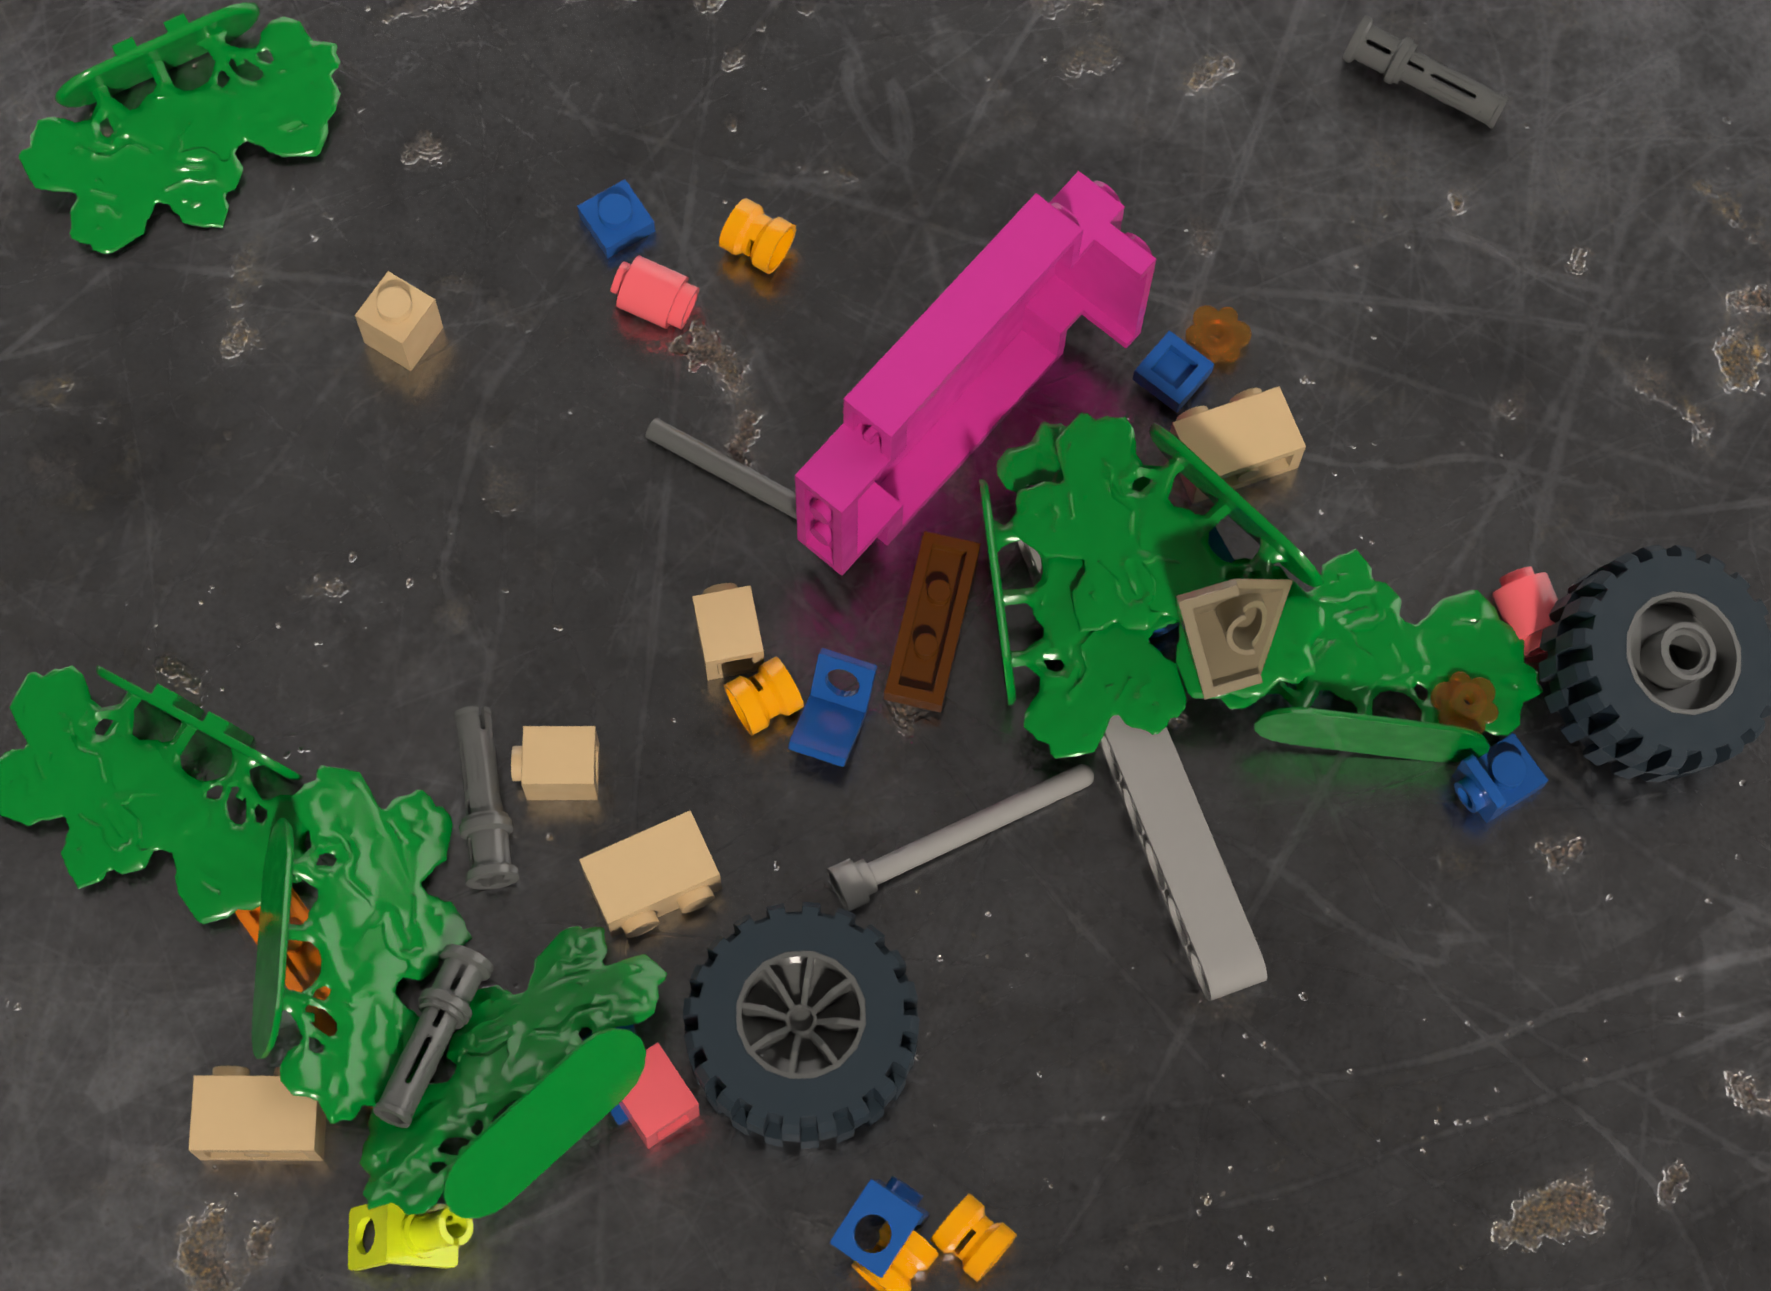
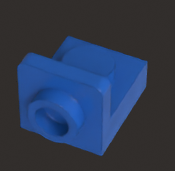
M1514 733L1490 747L1488 753L1480 758H1476L1471 754L1463 759L1452 775L1456 781L1454 783L1456 794L1462 804L1472 813L1478 811L1486 824L1542 789L1549 781Z

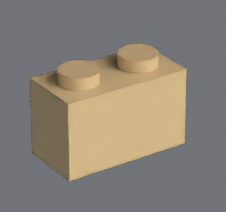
M1280 386L1263 392L1260 388L1247 389L1232 397L1228 404L1210 410L1207 406L1191 408L1180 414L1175 422H1172L1170 433L1184 443L1234 490L1297 469L1306 448ZM1181 472L1179 473L1192 504L1209 499Z
M691 810L579 859L583 874L612 938L622 933H625L627 938L642 935L659 924L658 917L678 908L681 909L682 913L698 910L711 903L715 899L713 893L722 889L720 873Z
M241 1066L213 1067L212 1075H194L188 1150L198 1159L324 1161L326 1115L318 1101L308 1097L293 1096L280 1081V1067L274 1068V1076H250V1069Z

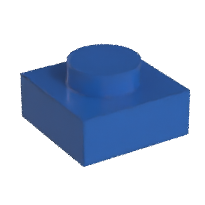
M626 179L577 206L579 217L607 258L656 232L653 219Z
M1169 330L1134 370L1132 380L1178 413L1211 375L1214 363Z

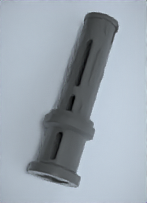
M1367 15L1363 17L1344 52L1342 60L1348 63L1356 60L1384 75L1383 81L1390 85L1392 82L1398 84L1401 80L1438 99L1442 103L1450 105L1487 124L1488 127L1493 129L1509 99L1508 96H1503L1461 72L1453 70L1416 51L1418 45L1410 37L1407 36L1401 40L1374 26L1373 18ZM1408 65H1410V66H1412V67H1414V68H1416V69H1418V70H1420V71H1422V72H1419V71H1417V70H1415V69L1409 67ZM1432 78H1435V79H1437V80H1439V81H1441V82H1443V83H1445V84H1447V85H1449V86H1451V87H1453V88H1455V89H1457V90H1459V91H1461V92L1467 94L1468 96H1470V97H1472V98H1474V99H1471V98H1469V97H1467V96L1461 94L1460 92H1458V91H1456V90H1454V89H1452V88H1450V87H1448V86H1446V85H1444V84H1442V83H1440V82H1438V81H1436V80H1434V79H1432Z
M479 705L467 706L454 712L466 804V816L461 820L462 823L459 826L461 838L467 840L470 870L465 874V882L467 887L472 889L501 888L509 886L520 879L518 867L512 865L508 836L514 831L513 821L509 814L503 811L493 737L492 710L487 706H483L481 708V715H479Z
M448 944L443 948L440 954L443 964L431 988L424 989L418 999L419 1010L422 1014L398 1059V1063L379 1102L376 1103L373 1110L377 1117L391 1125L401 1128H408L410 1126L412 1116L437 1069V1065L454 1030L462 1028L469 1022L472 1016V1009L469 1006L481 981L488 980L494 970L492 963L482 954L468 947ZM461 979L457 988L452 990L456 980ZM428 1047L411 1083H406L422 1049Z

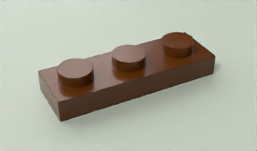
M924 531L884 691V700L941 713L981 543Z

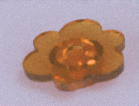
M1204 305L1194 312L1193 325L1187 328L1185 339L1189 344L1195 346V350L1214 364L1220 359L1227 363H1233L1239 358L1240 348L1249 344L1252 332L1245 322L1237 321L1238 313L1235 309L1224 307L1218 311L1212 306ZM1217 335L1220 339H1216L1213 336Z
M1455 672L1450 677L1449 682L1439 683L1431 692V701L1440 710L1438 715L1440 724L1469 728L1482 734L1486 724L1494 722L1498 717V708L1492 703L1495 697V688L1485 678L1477 677L1471 680L1466 673Z

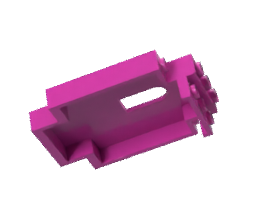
M1078 171L1050 202H1047L1035 193L843 398V424L795 474L797 540L841 576L876 538L885 545H888L1062 356L1067 330L1081 315L1125 349L1141 333L1156 258L1152 256L1150 248L1141 238L1133 233L1126 232L1124 234L1120 231L1125 206L1121 204L1118 195L1111 187L1101 181L1093 182Z

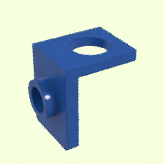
M822 648L818 655L810 696L792 733L788 749L844 767L867 714L877 665ZM836 669L848 671L857 678L859 688L854 691L840 690L830 682L828 673Z
M893 1175L887 1184L880 1179H870L830 1240L831 1245L878 1277H883L915 1227L924 1224L930 1215L929 1212L918 1205L923 1195ZM868 1215L883 1217L891 1228V1240L888 1246L877 1253L864 1251L859 1247L855 1239V1228L858 1222Z

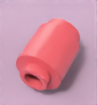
M638 255L632 264L625 261L622 262L614 277L610 292L618 295L616 301L617 308L665 329L670 325L682 329L694 308L699 288L688 283L689 277Z
M1528 566L1502 576L1499 579L1501 588L1492 594L1502 621L1511 625L1518 638L1524 640L1525 658L1548 652L1541 650L1540 641L1543 629L1555 623L1550 620L1549 613L1558 600L1546 572L1535 574L1533 568Z

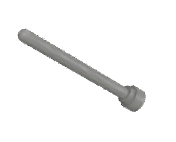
M1084 764L1077 765L869 863H866L864 859L853 862L850 858L827 868L833 890L844 910L851 911L870 902L869 895L878 892V884L1088 787L1094 780L1093 770Z

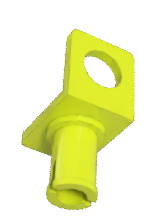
M394 1203L374 1209H368L367 1204L353 1207L349 1212L348 1269L360 1271L387 1264L445 1269L454 1268L458 1265L459 1246L468 1242L472 1236L474 1228L473 1219L461 1218L452 1213L447 1204L438 1203L425 1213L406 1215ZM371 1219L375 1227V1237L372 1248L367 1253L363 1244V1235L366 1224Z

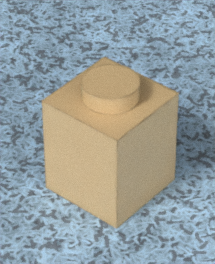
M389 271L355 314L364 343L409 371H412L443 329L436 300Z
M721 583L706 588L701 595L692 596L707 680L758 671L759 666L765 663L751 586L738 588L734 583Z
M523 726L522 746L512 747L511 774L512 781H521L527 800H598L600 743L596 727Z

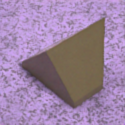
M1232 579L1176 596L1178 615L1205 700L1263 683L1261 673L1293 582L1292 579Z

